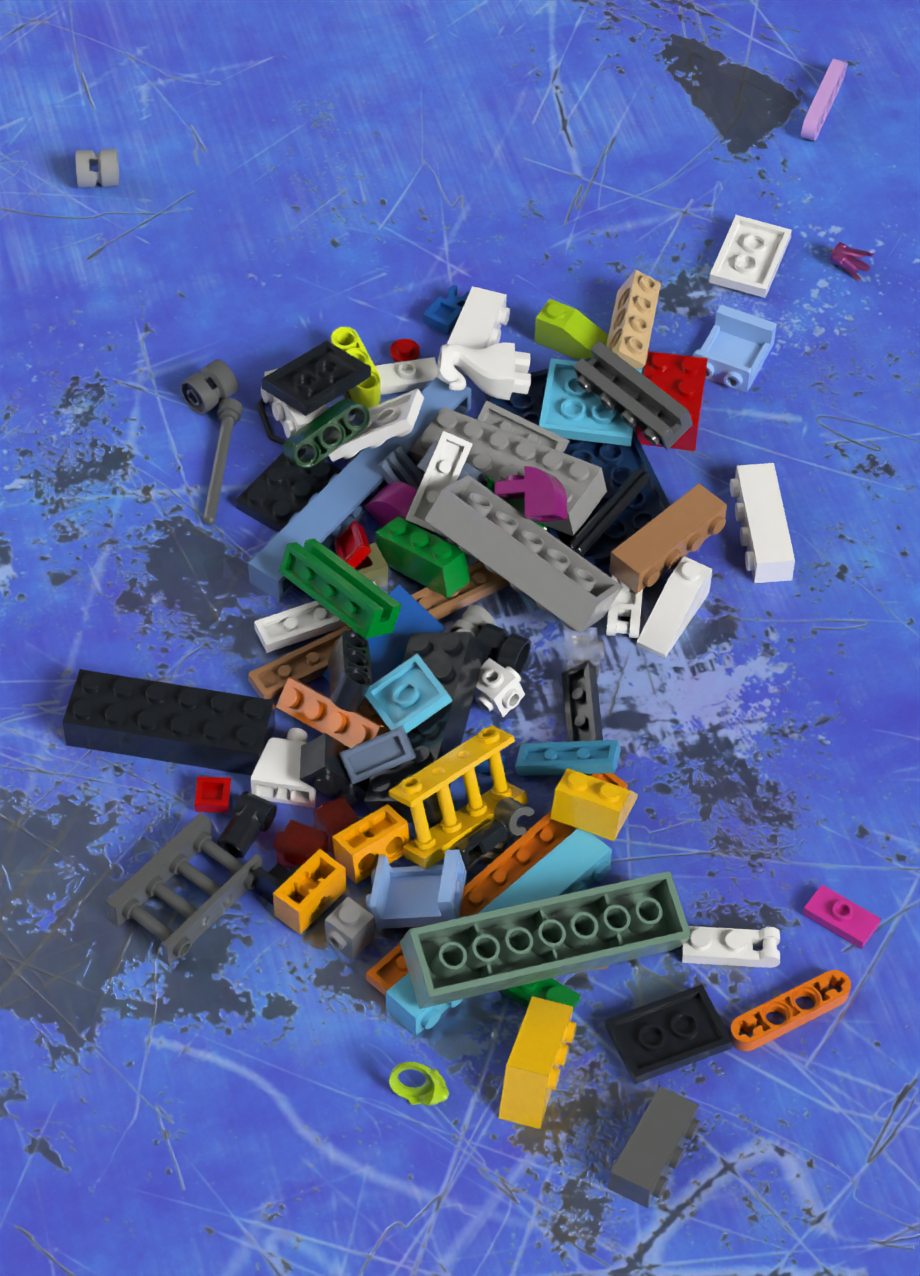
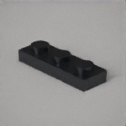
M588 660L561 673L568 742L603 741L596 666Z

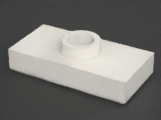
M435 357L375 366L381 379V395L412 391L417 388L423 389L430 380L433 381L437 377Z

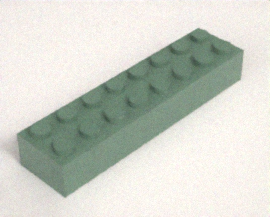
M667 871L409 929L401 939L400 945L419 1009L679 949L692 936L671 872Z

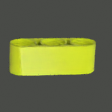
M350 327L335 329L331 335V343L371 367V377L348 390L352 400L364 405L367 409L379 405L381 401L380 375L358 333Z

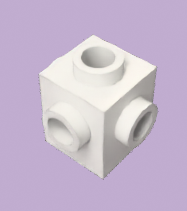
M489 658L481 666L474 693L476 702L485 711L491 712L493 710L501 717H504L525 696L519 683L521 677L511 667L503 668Z

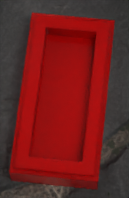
M356 520L334 540L338 557L354 569L372 552L364 528Z

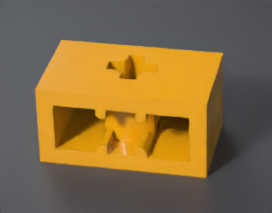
M319 849L273 893L274 916L300 935L346 891V868Z

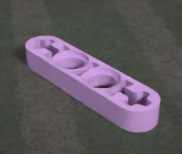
M832 59L804 119L801 138L816 141L844 80L847 69L846 61Z

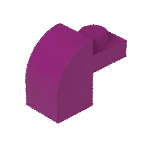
M524 466V476L510 475L506 477V481L495 482V495L507 500L525 498L526 518L535 522L567 520L566 491L562 483L555 476L536 467Z
M393 482L383 486L364 506L378 524L384 527L396 517L406 519L418 490L403 482ZM420 527L421 529H423V530H425V531H427V532H429V533H431V534H433V535L436 533V532H432V531H430V530H427V529H425V528H423V527Z

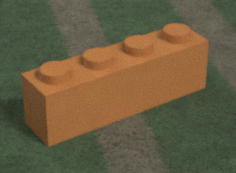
M697 484L611 551L609 572L636 594L646 586L651 587L657 582L661 574L668 569H674L685 555L690 551L695 552L698 550L704 540L712 534H718L726 524L727 504L701 484Z

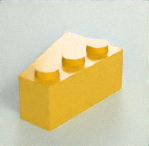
M532 996L506 1064L499 1119L537 1129L541 1128L551 1092L556 1090L561 1071L559 1066L564 1067L569 1049L566 1042L572 1044L575 1036L577 1023L571 1021L573 1006Z

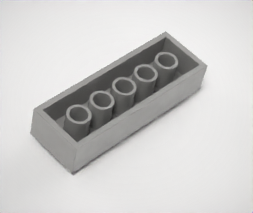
M442 407L410 450L413 463L417 467L434 440L439 442L442 432L445 431L472 443L466 462L482 473L489 475L494 482L506 481V477L510 475L524 476V466L536 467L555 476L562 483L566 491L567 520L538 523L573 537L607 492L601 467L446 407ZM417 467L418 470H419V471L422 473V475L424 476L425 472H424L422 469H420L419 467ZM486 477L481 482L483 486L487 485L488 480ZM502 498L525 515V498L512 500Z
M470 475L443 488L425 518V521L432 525L435 532L449 537L458 544L461 551L468 555H473L482 561L487 570L494 574H499L508 580L513 589L530 596L536 601L539 608L552 612L570 630L582 633L602 619L623 587L535 522L526 518L524 514L495 495Z

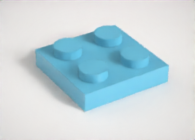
M415 654L371 685L365 695L390 731L403 726L406 733L453 701L418 654Z

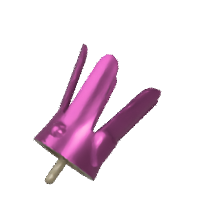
M839 242L834 249H828L832 252L830 262L843 267L857 280H861L856 274L858 269L863 271L870 270L868 264L856 257L864 258L866 256H873L874 253L850 248L842 242Z

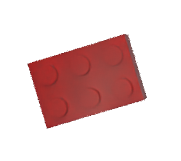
M648 351L643 375L688 409L693 423L670 448L695 451L708 358ZM635 426V433L641 445L654 446L644 437L643 431Z

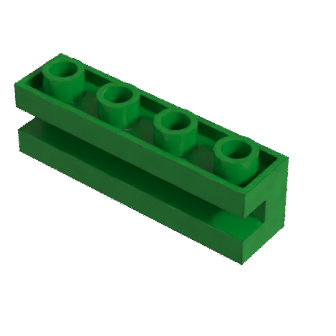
M315 538L305 540L303 547L297 542L287 544L278 572L363 638L368 639L393 633L402 607L399 602Z

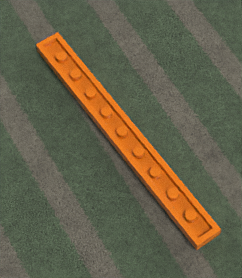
M614 773L591 775V777L625 789L628 787V784ZM551 811L548 812L526 834L522 835L464 886L459 918L478 914L578 828L550 819ZM400 943L366 972V980L385 997L386 991L409 973Z

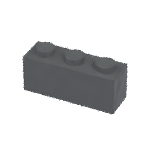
M659 1086L610 1171L608 1189L646 1208L649 1207L654 1197L660 1199L668 1184L669 1179L666 1178L670 1168L676 1170L683 1158L685 1150L682 1147L686 1139L692 1141L701 1124V1121L697 1119L699 1105Z

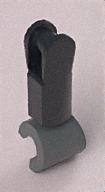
M505 797L497 803L494 810V818L468 837L453 844L449 850L459 849L465 869L469 870L486 853L509 837L507 831L516 836L526 834V829L516 823L517 819L521 815L531 816L535 811L511 797Z

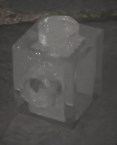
M597 627L587 628L582 633L564 629L563 657L565 671L589 660L596 666L597 678L599 677L600 660L605 658L604 641L598 640Z

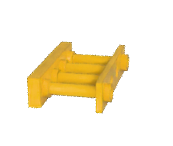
M493 725L484 728L474 737L413 776L404 779L400 784L388 791L391 798L407 805L411 810L417 836L402 847L406 859L427 870L445 858L446 850H449L453 844L468 837L494 818L495 807L501 799L511 797L524 805L528 803L526 791L506 781L500 751L515 742L513 735ZM488 759L494 786L481 795L474 767ZM462 776L468 803L455 812L449 784ZM437 793L443 819L440 823L429 829L423 800Z

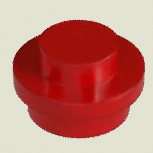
M399 339L390 346V356L395 363L417 360L420 356V347L411 339Z

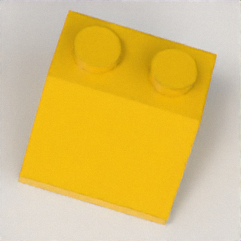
M567 768L555 789L550 819L615 841L637 800L638 794Z

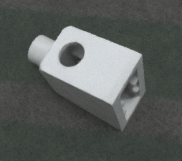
M291 728L288 730L286 739L273 737L268 740L251 776L252 794L272 802L315 808L316 789L300 780L301 746L307 743V733L304 730Z

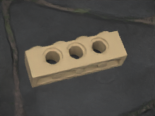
M635 270L617 291L606 347L633 368L642 369L646 364L661 283L638 270Z

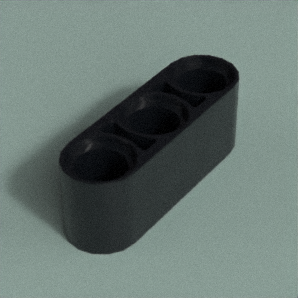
M345 630L342 632L328 660L330 698L338 708L348 712H355L358 710L372 683L369 643L365 638L355 631Z

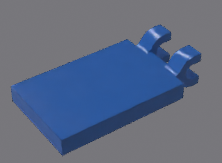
M400 584L388 594L402 605L393 633L366 639L370 649L371 685L403 663L411 633H443L446 630ZM329 667L327 668V671L323 674V676H324L328 681H329Z

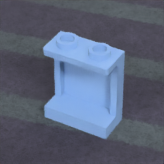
M720 305L716 312L713 329L701 350L696 349L693 357L708 358L706 379L747 393L774 345L777 324Z
M446 850L444 864L433 865L427 870L421 866L391 867L387 856L379 855L377 867L373 868L371 872L372 893L366 897V909L375 916L377 929L422 927L459 918L467 874L460 850Z

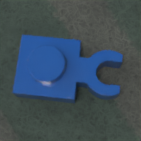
M458 286L450 287L447 299L438 296L424 312L423 323L449 334L455 327L470 292L467 291L464 296L457 297Z

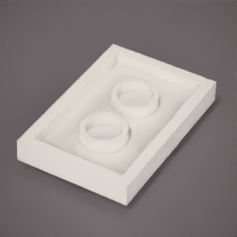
M736 215L711 270L709 283L766 298L791 239L792 230Z
M417 388L369 408L370 422L368 426L329 454L332 461L342 457L349 459L369 446L370 448H376L389 438L394 436L403 437L413 430L424 400L420 390ZM356 414L347 418L348 422L352 421Z

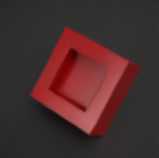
M197 776L195 812L229 813L231 778Z

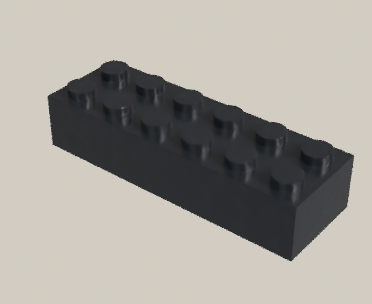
M471 632L410 634L403 663L415 654H418L453 701L406 733L416 758L370 778L364 802L372 813L388 804L408 823H414L410 807L391 798L388 791L400 784L404 779L413 776L461 745L484 659V653ZM434 793L423 800L428 823H440L442 820L437 793Z
M79 669L62 723L67 746L252 776L268 740L272 738L276 721L274 700Z

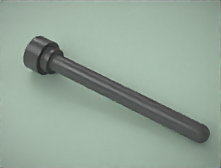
M231 398L222 399L217 409V417L221 426L203 515V521L207 525H212L216 519L233 426L240 421L243 410L242 404Z

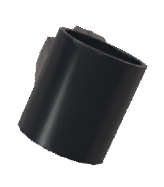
M244 791L238 798L234 807L233 817L218 838L217 845L236 859L244 858L261 831L266 832L271 827L277 813V804Z

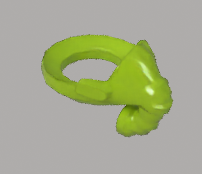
M404 1062L395 1066L389 1076V1084L393 1092L409 1100L410 1105L423 1103L426 1106H432L448 1099L449 1090L447 1089L446 1081L435 1068L431 1070L417 1062ZM414 1069L425 1076L426 1082L420 1087L412 1088L403 1085L398 1079V1075L404 1070Z

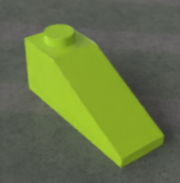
M549 299L536 317L535 343L576 360L592 358L593 355L590 349L598 341L605 346L607 344L608 334L577 309L555 300Z

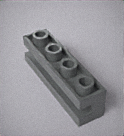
M600 341L590 349L593 357L588 362L581 358L574 366L578 377L576 380L577 384L585 392L590 393L592 391L599 396V401L608 410L612 411L615 409L621 414L620 417L631 428L637 426L641 429L644 437L654 446L660 444L668 450L693 425L688 409Z

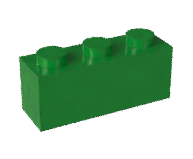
M396 517L375 532L378 549L390 568L444 597H450L470 582L466 553L443 539L400 517Z

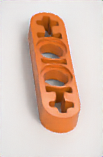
M839 970L827 971L738 1016L733 1020L730 1027L729 1035L733 1041L732 1045L740 1051L754 1050L844 1004L851 990L849 977ZM829 984H832L834 987L841 986L840 992H837L835 989L828 991ZM799 997H808L814 1001L815 1006L811 1009H802L795 1001ZM770 1012H779L785 1017V1021L782 1024H772L767 1020L766 1015ZM740 1029H743L745 1032L753 1030L752 1037L749 1038L746 1034L739 1035Z

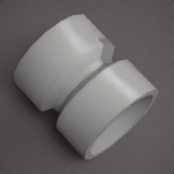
M101 149L98 154H95L93 150H76L78 188L95 187L97 183H100L103 187L119 186L117 149ZM98 165V172L91 171V166Z

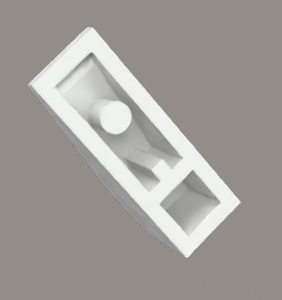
M685 556L681 559L667 580L636 642V646L664 659L666 658L708 596L712 568Z

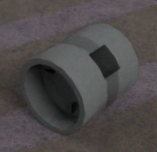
M215 359L201 368L200 373L196 372L180 383V390L188 406L197 414L204 415L216 407L219 401L237 393L238 382L231 369L221 360Z

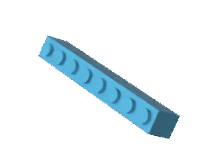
M576 829L478 914L587 890L593 882L603 880L610 872L612 849L594 834ZM407 973L386 991V1011L412 1034L417 1036L425 1028H432L444 1011L450 1006L452 1008L456 1007L463 999L419 1009L409 973Z

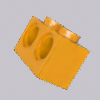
M386 804L332 836L335 860L346 868V875L356 884L369 877L372 869L377 867L379 855H386L389 864L404 856L402 847L410 842L408 822L391 806Z

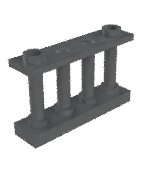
M199 813L105 901L108 920L119 927L127 919L133 918L163 941L164 963L170 966L177 958L184 957L191 949L192 944L243 894L255 888L254 870L259 866L262 867V857L256 853L244 865L212 841L211 820L202 813ZM198 852H205L234 875L221 887L188 863V861ZM174 874H181L211 897L197 909L167 887L165 883ZM157 896L187 918V920L173 932L141 908V905L150 897Z

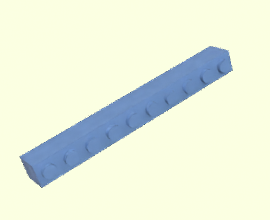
M437 377L433 381L430 380L421 392L424 400L413 430L403 437L394 436L389 438L376 448H370V446L364 448L358 455L351 457L347 466L339 474H334L329 480L328 485L320 493H315L308 504L300 512H296L280 532L272 535L268 544L260 552H255L248 562L249 583L280 601L295 586L294 583L278 572L287 544L297 542L303 547L305 540L315 538L331 550L334 547V540L353 521L359 522L369 512L364 505L383 486L388 485L376 467L397 447H401L413 462L410 454L411 448L442 407L464 415L471 409V388L466 386L461 391H454L449 389V384L442 382ZM389 464L388 466L390 467V469L393 471V473H394V474L397 476V478L399 479L400 477L398 476V474L395 472V470H394V469L391 467V465Z

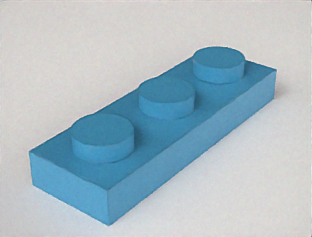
M618 740L521 743L515 768L518 776L562 775L567 768L583 774L615 773L621 749Z

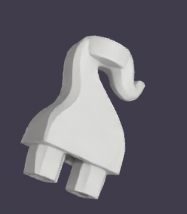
M497 343L484 349H472L457 344L441 346L437 364V378L449 384L450 390L461 391L466 387V379L455 369L454 366H456L479 389L492 397L510 400L512 393L528 394L531 384V374H528L530 353L515 351V343Z

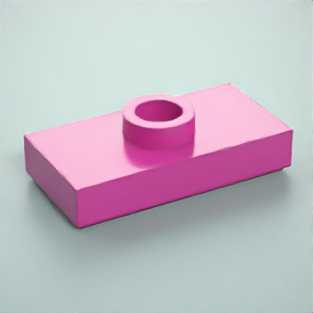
M824 885L819 887L803 909L804 916L861 949L879 927L881 918Z

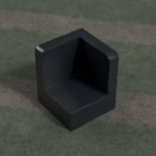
M277 863L269 872L259 866L254 870L255 892L274 906L273 893L301 866L296 864L289 871L280 863Z

